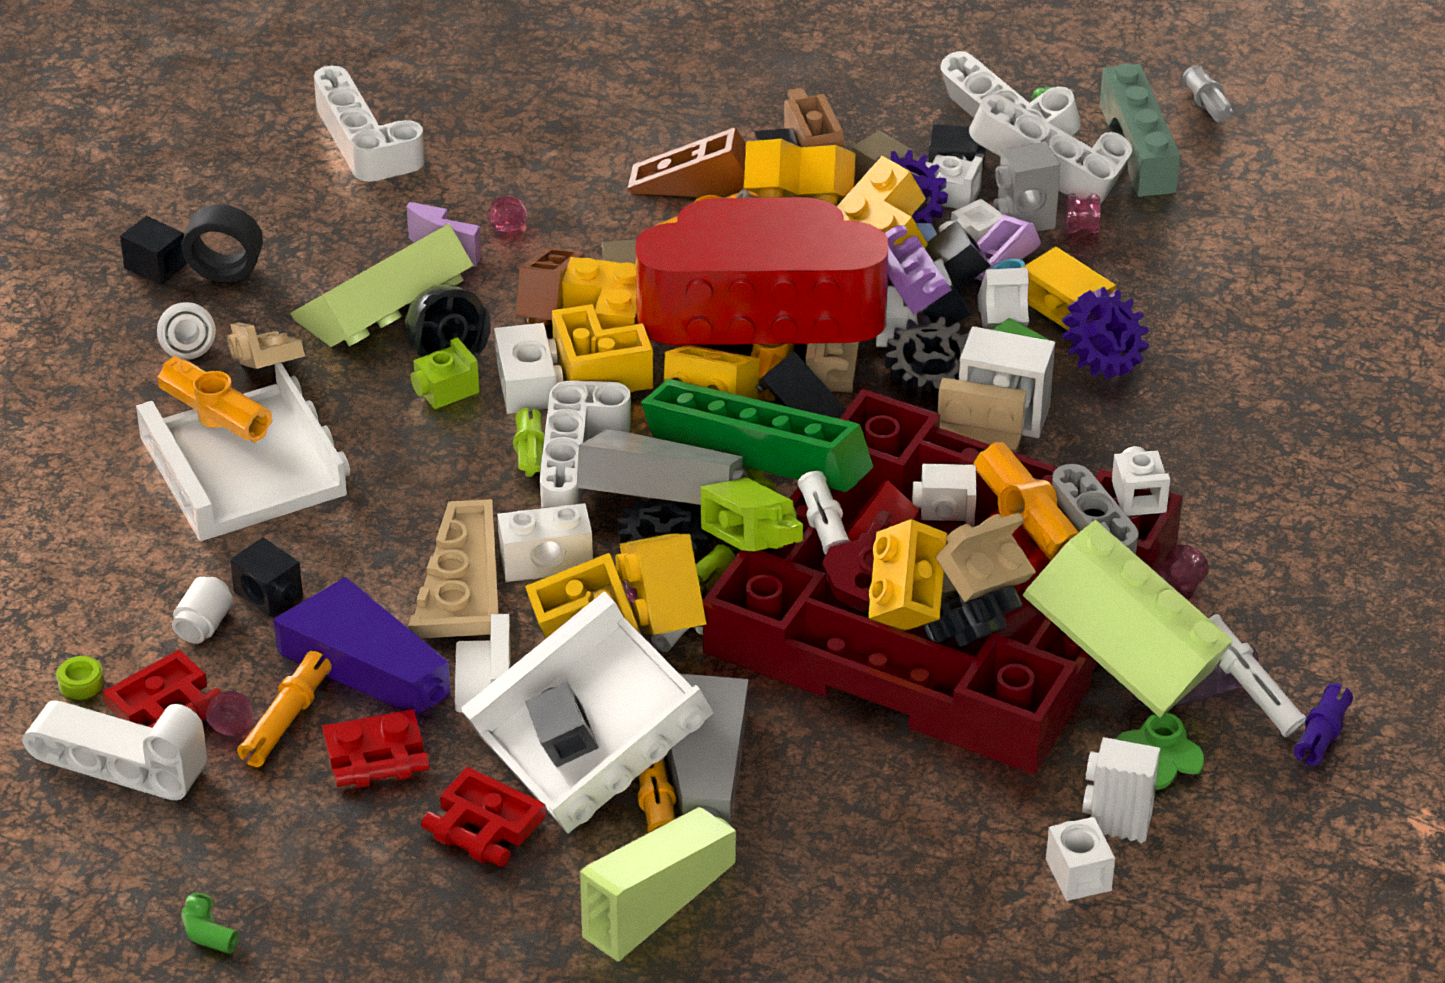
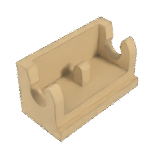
M859 342L808 344L806 365L830 391L852 392Z

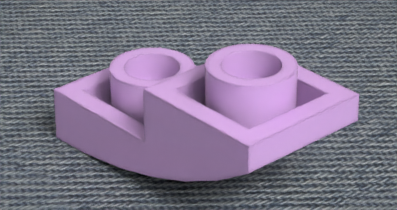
M413 202L408 203L407 220L410 240L415 243L450 223L474 265L473 267L477 266L481 259L480 226L448 220L447 209Z

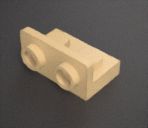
M240 322L231 324L233 334L227 336L228 346L232 358H239L240 365L258 369L305 357L301 340L290 338L287 333L279 334V331H273L257 335L254 325Z
M942 378L938 397L940 428L990 445L996 442H1004L1011 452L1017 453L1024 429L1027 391Z
M1020 513L1004 518L1000 514H996L976 527L964 524L947 536L948 544L935 558L964 602L983 597L1011 585L1015 586L1024 583L1036 572L1023 550L1011 535L1025 521Z

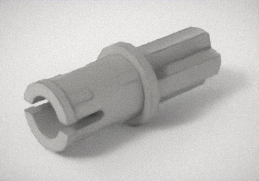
M1198 65L1189 67L1183 75V82L1194 93V101L1201 108H1206L1218 123H1223L1227 118H1232L1234 111L1229 101L1223 95V87L1220 83L1212 80L1202 66L1200 68Z

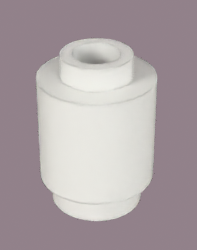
M215 577L196 578L173 612L172 628L174 632L183 640L194 644L203 642L205 638H210L233 604V597L228 586L222 580Z

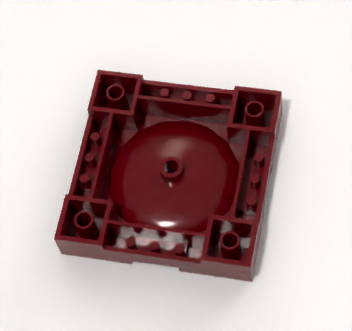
M861 389L840 419L861 425L873 468L847 492L829 488L833 500L839 502L842 508L843 516L841 521L845 531L860 516L858 512L884 481L888 480L912 502L913 482L922 481V464L974 465L973 463L979 453L986 450L990 444L940 428V414ZM1012 452L1035 480H1045L1052 485L1053 473L1058 467ZM1100 468L1095 478L1119 506L1112 484V472ZM977 471L974 527L979 526L998 509L997 495ZM799 486L789 499L793 500L796 519L803 524V541L797 543L793 541L792 544L783 545V548L740 550L703 599L707 623L703 625V653L825 697L830 689L834 687L909 715L908 728L1032 774L1037 773L1090 688L1092 672L1098 664L1095 659L1023 596L1025 592L1023 589L1017 592L1023 606L1004 616L1007 627L959 649L954 639L944 644L929 641L923 628L927 624L902 631L868 618L869 616L838 603L826 582V571L822 566V561L825 557L823 546L816 528H812L809 525L806 516L808 507ZM1150 488L1134 489V496L1152 495ZM1169 491L1166 513L1127 516L1138 530L1135 555L1158 575L1161 574L1177 548L1183 495ZM1057 504L1058 508H1059V509L1063 512V514L1068 518V516L1064 513V511H1063V510L1059 507V505ZM918 508L919 512L914 518L917 522L946 532L947 536L965 524V521L921 520V508ZM1098 509L1083 511L1086 515L1094 517L1105 515L1103 511ZM1031 539L1030 543L1037 546L1036 542Z

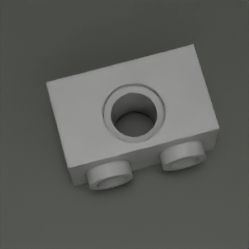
M1046 141L1002 149L1000 166L996 167L995 170L999 189L998 198L994 199L993 207L1000 211L1001 215L1004 214L1033 223L1037 232L1054 229L1056 226L1061 164Z

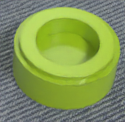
M76 656L67 659L58 667L56 672L59 691L70 699L82 700L93 697L104 686L102 666L99 661L92 657Z

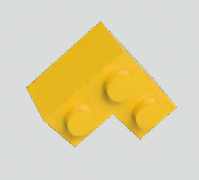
M783 139L746 141L744 189L758 194L759 198L807 197L824 200L838 206V201H842L854 188L856 153L838 145L799 147Z
M881 156L837 206L843 213L844 221L870 224L884 233L893 227L904 225L908 232L903 237L898 238L894 245H900L906 239L915 235L924 249L928 245L911 217L926 200L924 194L909 170Z
M571 257L562 281L563 309L593 304L602 330L636 325V265L628 262L619 263L592 258Z
M593 304L552 310L553 338L556 342L558 364L561 365L564 381L616 382L625 385L630 390V393L653 388V349L643 323L602 330Z
M666 534L620 543L621 554L616 555L617 571L621 581L626 580L628 588L637 590L638 599L633 600L632 603L633 613L638 627L643 626L645 634L657 635L707 624L690 534Z
M610 553L525 586L537 621L546 639L604 591L616 603L623 617L642 635Z

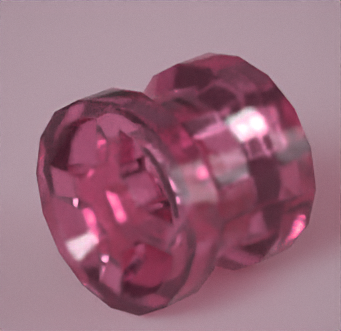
M1066 194V233L1087 230L1090 234H1098L1101 215L1100 195L1090 194L1087 198H1079L1076 194Z
M1179 544L1171 549L1166 556V560L1159 565L1155 572L1188 600L1197 590V585L1208 575L1209 564L1199 550L1189 545Z

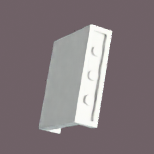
M282 363L275 364L277 384L243 394L272 413V424L269 426L266 436L256 443L244 440L224 427L210 428L202 425L199 422L198 413L195 409L162 418L153 401L136 405L140 437L200 542L347 495L345 477L350 476V467L346 455L343 451H336L329 428L326 425L321 427L312 401L304 400L296 376L290 377Z
M605 591L461 708V711L475 732L537 800L545 803L546 810L567 833H570L579 824L588 821L597 809L614 795L624 791L631 784L632 780L653 763L663 759L672 747L689 733L698 730L704 721L714 713L697 685L692 687L623 617L616 603ZM568 681L584 707L599 748L556 768L540 744L525 701L541 694L548 688L557 687Z

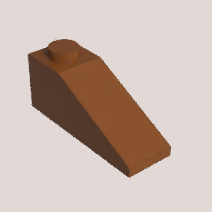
M736 127L638 162L633 164L628 189L631 194L702 197L706 195L723 197L732 193H739L744 189L746 143Z
M545 247L520 266L516 316L528 317L527 322L530 324L544 323V325H551L552 310L563 309L562 281L571 257L584 258L585 252Z

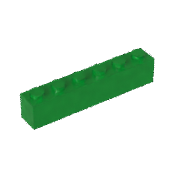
M667 379L641 401L653 438L743 456L742 466L796 480H799L801 476L808 472L821 471L826 477L828 488L847 492L854 487L873 468L861 425L858 423L672 379Z

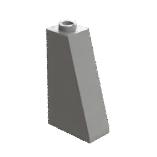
M607 429L579 445L576 488L701 505L700 486L746 478L747 472L742 470L743 456Z
M680 674L692 687L697 685L714 713L704 721L698 730L689 733L666 754L679 816L681 817L701 807L713 816L724 819L731 826L748 718L749 679Z

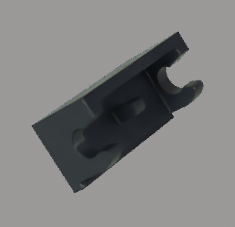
M795 351L761 377L758 381L759 383L755 386L761 393L768 388L777 400L786 407L840 419L846 411V408Z

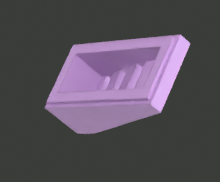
M1003 215L977 242L991 265L988 269H993L997 263L1006 259L1021 260L1041 245L1033 223L1008 215ZM985 271L978 275L975 279L982 281Z

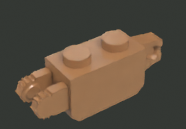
M803 88L787 90L789 100H786L784 105V129H794L797 145L799 147L838 145L844 148L843 130L825 94L808 97Z

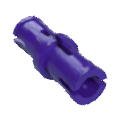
M1332 683L1326 686L1318 706L1310 710L1305 719L1306 729L1294 747V755L1301 761L1306 750H1311L1304 763L1306 765L1315 766L1320 764L1330 741L1335 740L1342 730V718L1353 701V694L1348 688L1345 689L1340 700L1337 699V695L1343 686L1342 684Z

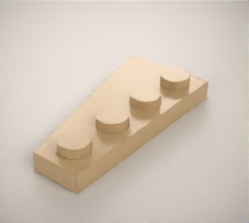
M492 499L451 501L447 504L436 538L437 546L434 555L430 557L427 566V577L424 586L420 588L417 597L415 614L411 615L408 629L420 639L491 635V614H499Z

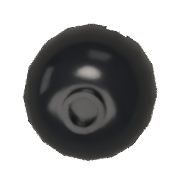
M450 284L432 286L420 293L411 303L405 319L406 337L411 348L420 357L451 347L450 340L457 337L472 355L475 353L480 354L486 347L491 333L490 315L488 310L483 307L479 298L471 291Z

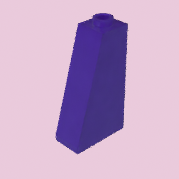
M347 577L342 578L273 619L277 652L283 657L301 664L307 652H319L323 655L314 666V669L316 667L319 668L322 662L328 658L332 669L326 675L327 677L402 711L414 709L416 716L427 708L437 705L451 694L448 661Z

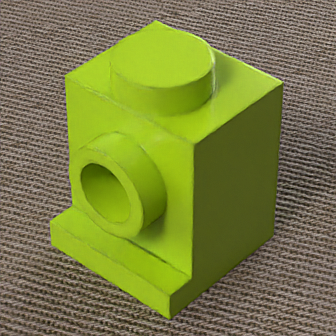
M458 337L450 340L451 347L413 360L414 372L410 376L412 386L417 395L424 396L434 409L479 393L478 360Z

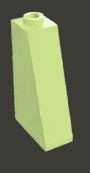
M698 807L587 865L580 871L582 937L619 962L736 863V830L724 819L715 817L703 808Z

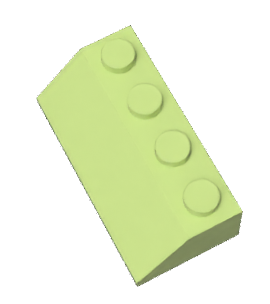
M450 223L290 314L294 321L330 347L343 340L346 341L348 346H351L370 335L366 327L377 322L379 327L382 328L402 317L398 309L406 304L410 306L423 291L436 285L450 284L455 286L461 283L464 279L460 273L474 265Z
M1094 520L1070 539L1023 594L1029 602L1160 718L1212 673L1233 642L1227 634L1097 520Z

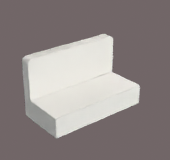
M491 614V640L458 641L456 643L455 710L457 712H462L461 708L511 668L509 614Z

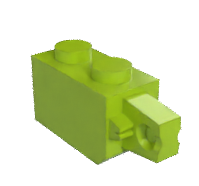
M747 477L700 486L701 529L742 551H758L768 548L778 549L783 548V545L792 544L793 541L796 543L803 541V524L796 519L793 500Z

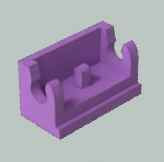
M899 225L884 233L888 240V277L914 315L952 289L916 235L906 239L900 245H894L898 238L903 237L908 232L904 225Z

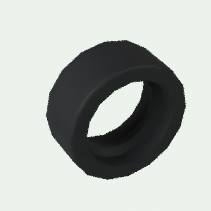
M213 204L200 208L191 216L181 244L182 253L190 268L200 276L215 282L231 283L242 280L253 272L263 245L262 230L255 219L245 211L230 205ZM208 232H222L230 235L242 244L245 252L237 255L218 253L206 246L200 235Z

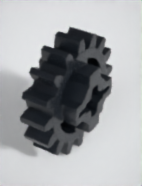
M928 315L923 316L922 324L919 325L912 319L907 320L906 331L896 327L893 339H888L885 368L891 369L890 380L892 382L902 380L901 391L904 393L914 388L917 390V398L921 399L925 392H931L933 399L938 400L942 378L959 380L960 357L969 334L959 335L960 324L958 323L950 328L945 326L944 317H940L937 324L931 323Z
M637 497L634 499V508L624 507L622 509L623 518H618L619 548L620 543L666 534H690L696 564L697 554L707 555L709 553V544L713 543V535L701 529V505L699 504L691 505L690 503L650 498L649 501L645 502Z
M1013 585L968 602H964L961 596L958 595L956 598L941 604L940 611L942 616H940L939 620L927 623L923 628L929 641L944 644L954 639L959 649L1007 627L1004 616L1019 609L1023 604Z

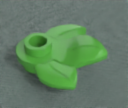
M1165 713L1161 718L1153 714L1146 720L1141 729L1122 732L1115 739L1160 748L1155 790L1168 787L1174 781L1178 771L1186 774H1200L1203 768V751L1198 745L1187 739V733L1181 720L1171 713Z

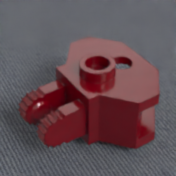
M883 510L875 518L868 534L862 533L857 541L831 546L822 561V566L826 571V582L836 601L869 616V589L872 583L873 546L876 540V532L890 526L891 514Z

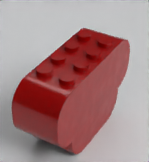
M807 197L705 199L684 207L678 214L677 222L650 227L639 234L636 239L637 324L643 323L647 336L652 341L669 345L856 343L872 339L881 334L886 328L888 293L887 237L884 232L870 224L844 221L842 211L830 202Z

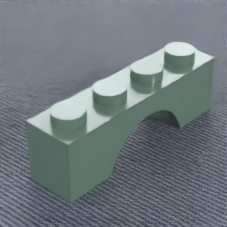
M1120 64L1118 66L1103 67L1100 107L1108 126H1121L1124 137L1132 145L1133 150L1128 159V174L1137 196L1176 193L1180 154L1141 64Z

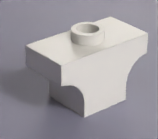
M1028 268L986 269L977 296L978 312L981 313L982 328L995 329L1008 318L1025 327L1028 326Z

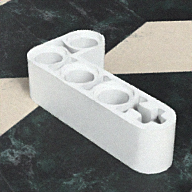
M953 52L942 60L941 72L950 98L973 118L982 99L987 95L994 94L1012 101L1070 136H1073L1080 129L1081 120L1074 95L1070 89L1066 87L1051 88L1029 103L967 52Z
M325 66L315 72L314 85L317 111L357 179L367 182L378 181L414 172L423 167L425 163L423 129L419 123L403 120L379 126L350 75L344 68Z
M994 94L987 95L982 99L969 128L970 136L975 142L1000 157L1002 149L1046 141L1061 164L1059 191L1086 206H1098L1104 201L1118 181L1133 150L1128 139L1113 132L1104 133L1091 148L1012 101Z
M563 381L552 387L549 395L540 472L541 509L581 504L582 488H576L578 452L581 443L607 429L630 432L631 394L625 385L616 382Z
M54 700L46 704L22 739L23 745L29 754L42 762L169 800L182 799L207 764V751L202 721L190 708L178 704L169 705L153 728Z

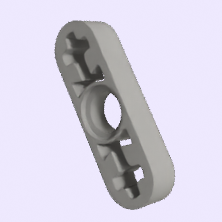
M1065 464L1058 467L1054 471L1052 486L1058 498L1057 504L1076 528L1082 531L1094 520H1097L1109 532L1111 529V534L1136 554L1138 541L1136 526L1094 475L1084 466L1077 464ZM1098 509L1103 511L1105 515L1094 517L1086 515L1083 511Z

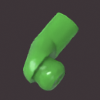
M203 893L190 894L186 898V907L181 912L182 922L188 938L194 943L231 954L238 943L239 932L215 923L213 913L210 911L213 906L210 896Z

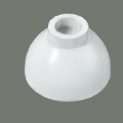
M181 302L170 306L163 312L158 322V341L163 350L172 357L176 356L179 359L185 360L198 358L209 350L215 339L216 330L212 316L207 310L195 303Z

